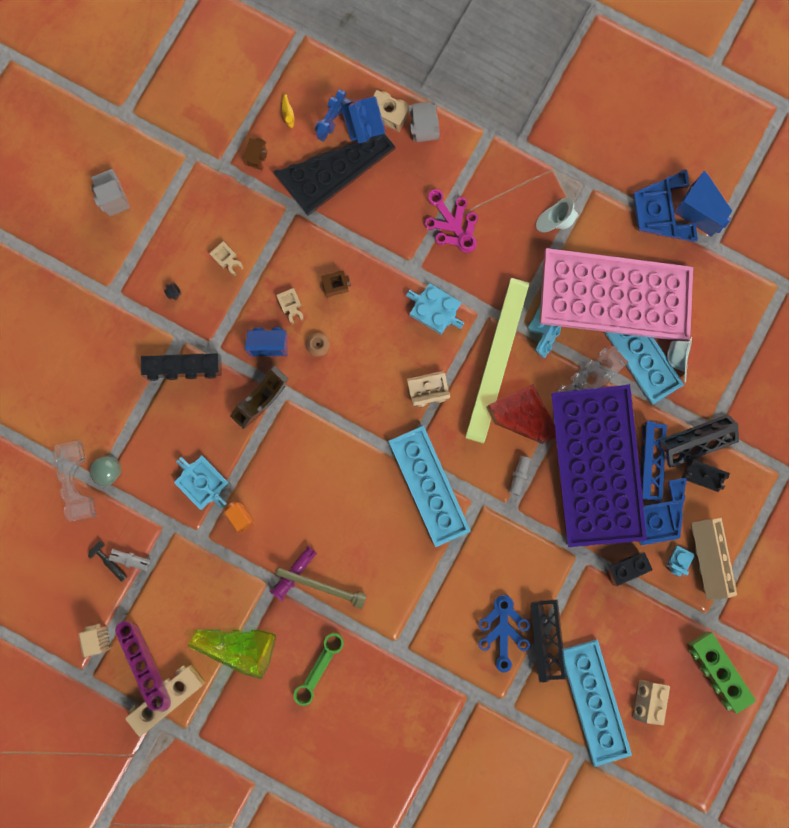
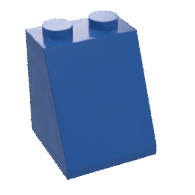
M703 171L693 182L674 213L690 224L696 223L698 229L712 237L716 232L720 233L731 220L729 216L732 213V209L707 172Z

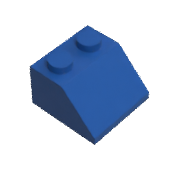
M279 327L272 328L271 331H264V328H253V331H247L245 351L250 357L288 356V333Z

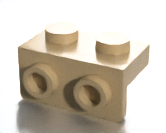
M444 371L407 379L413 406L423 407L430 402L441 403L450 398Z
M639 680L633 719L648 724L664 725L670 686Z

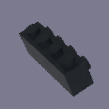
M218 353L141 356V376L148 381H158L159 378L178 380V377L197 379V377L205 376L206 379H214L216 376H222V359Z

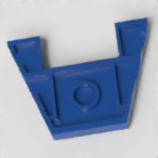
M687 169L633 194L638 231L690 242L698 240L696 223L676 226L671 190L688 188L690 186Z
M686 478L667 481L671 496L670 502L643 506L647 541H638L640 545L680 539Z

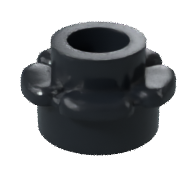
M174 282L165 285L166 289L164 292L169 299L177 300L182 295L179 287Z

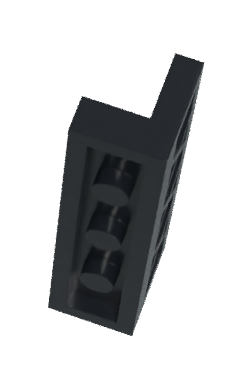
M727 414L660 439V447L667 455V465L672 468L738 443V423ZM732 433V438L724 440L727 434ZM716 439L713 445L707 446L711 440ZM699 446L695 452L690 453L693 447ZM681 452L680 456L673 460V454Z
M558 599L531 602L539 683L567 679ZM553 604L554 613L551 617L544 613L543 605ZM549 623L556 627V633L553 637L546 632V626ZM552 642L558 647L559 651L555 657L548 652V646ZM554 662L560 666L561 675H551L550 666Z

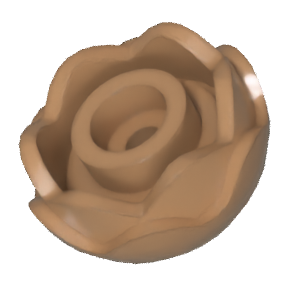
M315 333L308 338L306 348L311 355L318 357L327 354L329 351L330 341L324 334Z

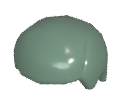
M112 456L99 457L90 466V477L94 483L100 486L113 484L122 472L121 464Z

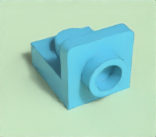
M675 546L666 567L671 569L670 573L681 577V575L688 576L689 572L687 570L695 554Z

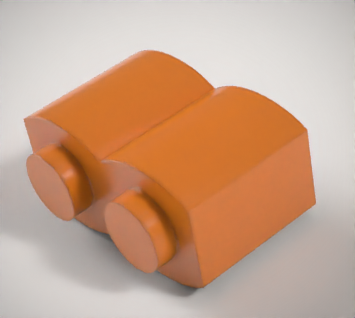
M232 502L224 508L226 511L223 514L236 533H242L255 523L242 503Z

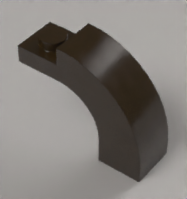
M276 366L272 367L261 384L235 407L230 417L243 429L246 428L276 400L285 389V384L289 378Z

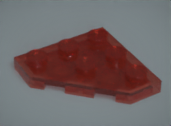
M534 384L486 406L492 420L498 426L540 444L556 437L555 424Z

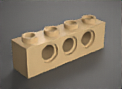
M183 665L175 672L177 676L174 679L170 680L168 678L163 682L171 699V705L168 710L164 712L153 711V716L149 717L145 714V708L148 706L144 702L141 706L136 704L128 711L130 715L125 719L139 737L144 735L205 684V681L192 665L187 668ZM177 681H181L184 684V691L177 690ZM160 697L156 701L157 707L161 705Z

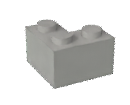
M113 169L91 177L94 183L91 187L95 193L93 198L97 206H100L102 212L112 216L130 208L117 174Z

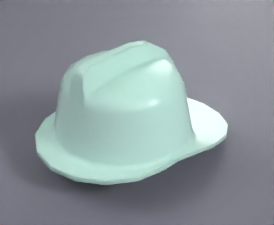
M563 198L544 211L536 222L538 231L544 233L555 228H569L578 217L572 198Z
M692 337L690 341H672L667 354L669 364L685 372V382Z

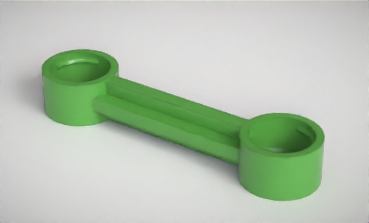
M330 633L326 636L324 649L304 684L299 685L294 691V700L297 704L306 706L313 700V690L333 655L340 652L343 648L344 640L340 634ZM331 636L339 637L341 640L340 648L330 650L327 646L328 638ZM300 688H307L310 691L311 697L308 701L303 702L297 698L296 694Z

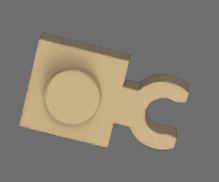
M224 241L210 253V256L223 269L228 266L229 272L233 276L236 275L233 271L234 266H239L243 269L241 262L234 260L237 255Z
M294 288L277 295L284 314L290 312L289 321L291 324H294L293 317L295 315L300 316L301 321L304 320L303 314L297 310V308L302 306Z

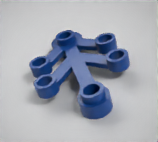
M339 89L336 96L330 98L327 105L330 108L322 121L319 120L314 129L317 139L324 142L328 133L332 134L336 125L333 120L340 113H343L341 105L351 102V100L345 98V91Z
M507 595L498 596L494 601V609L478 623L481 630L487 631L491 626L490 623L500 615V623L485 638L479 640L478 646L481 650L487 651L491 643L500 635V657L497 658L495 665L503 673L508 672L512 667L511 660L508 658V635L517 643L521 651H527L530 647L529 641L523 639L508 624L509 615L517 623L521 631H527L530 627L529 622L513 609V601ZM503 601L507 602L505 609H502L500 606ZM483 621L488 622V626L486 628L481 627V623ZM523 621L527 623V627L524 629L520 627V623ZM482 641L488 642V646L486 648L481 647ZM522 641L527 643L526 648L520 647ZM502 661L507 662L506 668H501L500 664Z

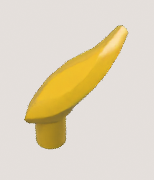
M285 94L282 100V115L286 125L293 128L294 114L288 102L287 94Z

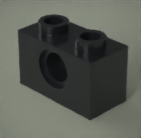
M638 552L605 567L614 586H619L653 571L645 552Z

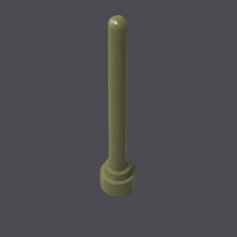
M282 568L275 570V574L280 577L351 601V604L354 605L353 607L362 609L366 599V594L354 592L352 594Z

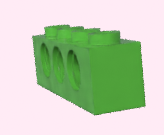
M706 631L688 643L691 648L689 653L695 660L698 659L700 662V670L712 681L710 685L715 693L720 694L723 698L721 702L727 711L738 714L756 702L712 632ZM711 651L713 657L710 661H707L705 658L706 653ZM722 668L723 676L718 678L716 672ZM733 685L734 692L728 695V687Z

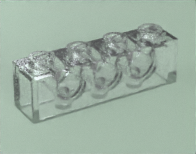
M614 346L610 349L605 347L598 353L599 358L595 362L591 359L584 366L586 370L583 373L577 372L570 378L572 382L567 387L563 384L555 392L571 391L572 387H577L579 390L601 388L629 362ZM600 362L607 364V371L600 369ZM586 375L593 376L594 382L592 384L586 381Z

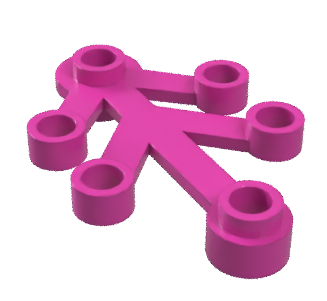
M438 189L431 190L428 195V201L439 209L447 222L428 218L425 221L426 229L434 230L436 228L452 231L458 237H449L444 233H438L435 239L438 245H444L445 243L456 245L464 253L474 251L477 241L473 237L474 225L478 220L477 214L471 212L467 215L466 222L468 225L466 233H464L461 223L464 209L467 206V200L463 197L456 200L457 209L454 218L443 203V193ZM437 196L439 200L433 201L432 197ZM463 201L465 205L459 206L458 202ZM469 217H475V221H470ZM432 221L434 226L430 227L427 223ZM442 236L445 240L440 242L438 237ZM468 241L471 245L466 247L464 242Z

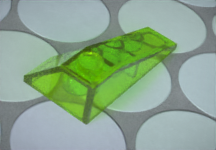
M196 630L188 642V647L244 675L262 679L270 665L276 635L260 630H251V633H240V630H233V633H222L220 630Z

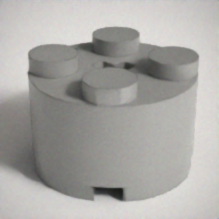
M436 101L409 105L410 117L412 119L411 133L414 142L440 140Z

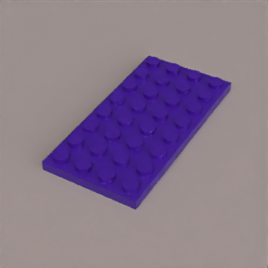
M630 384L551 393L568 547L647 541Z

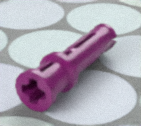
M307 546L289 571L300 575L317 553ZM279 577V582L269 591L279 600L284 601V596L291 588L295 587V583L292 580Z

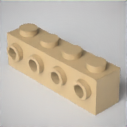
M722 518L691 523V532L696 544L695 552L700 564L699 571L704 584L703 591L707 600L736 596L737 591Z

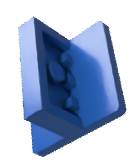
M375 96L341 105L351 141L358 140V143H363L370 137L382 135L386 132Z

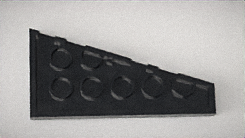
M384 133L370 137L366 142L349 144L342 149L326 152L309 158L305 162L289 165V167L282 170H275L273 174L305 214L309 216L394 151L395 145Z

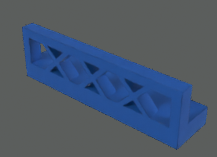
M651 421L644 422L642 427L640 460L642 498L644 500L662 501L665 451L658 442L666 437L667 425L655 424V422ZM654 428L661 429V437L658 440L654 439ZM656 445L660 450V456L654 460L653 446ZM653 464L659 469V475L654 479L652 478ZM652 483L658 488L657 496H650Z

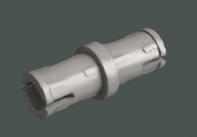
M525 456L519 457L516 471L512 474L513 480L508 493L516 496L521 495L524 481L528 478L526 474L531 462L530 458Z
M112 549L109 561L124 564L127 568L134 567L146 572L148 571L151 559L135 556L132 552L128 554Z

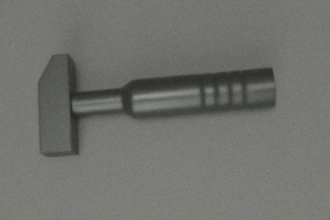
M99 541L89 551L88 557L93 558L97 554L107 568L123 582L127 576L113 561H109V557H106L100 551L105 544Z

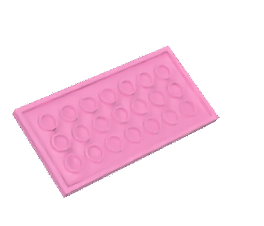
M546 248L544 250L539 324L689 341L693 267Z

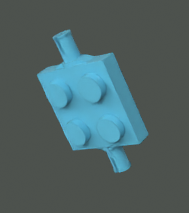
M430 283L420 295L411 290L408 291L406 297L415 301V306L409 314L410 317L440 335L450 324L461 330L464 322L455 317L456 311L461 305L460 301Z
M201 456L190 465L183 457H180V460H177L176 463L183 469V472L174 483L200 510L213 501L221 509L224 508L227 503L219 495L229 482L204 456Z

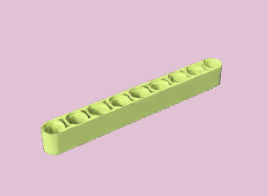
M514 278L510 279L467 429L466 439L483 444L485 442L529 287L528 282Z

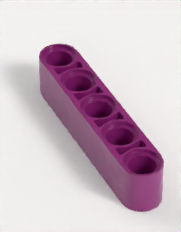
M127 621L120 622L116 627L115 633L148 708L158 712L168 710L171 705L170 696L138 626ZM128 627H130V632L126 636L125 631ZM137 644L138 649L133 653V647ZM145 662V669L141 671V664ZM153 679V687L149 689L148 683ZM161 697V705L157 707L156 701Z

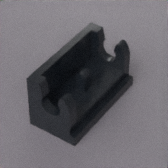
M696 460L687 461L682 478H686L688 482L719 492V490L725 488L723 483L725 479L729 478L730 473Z

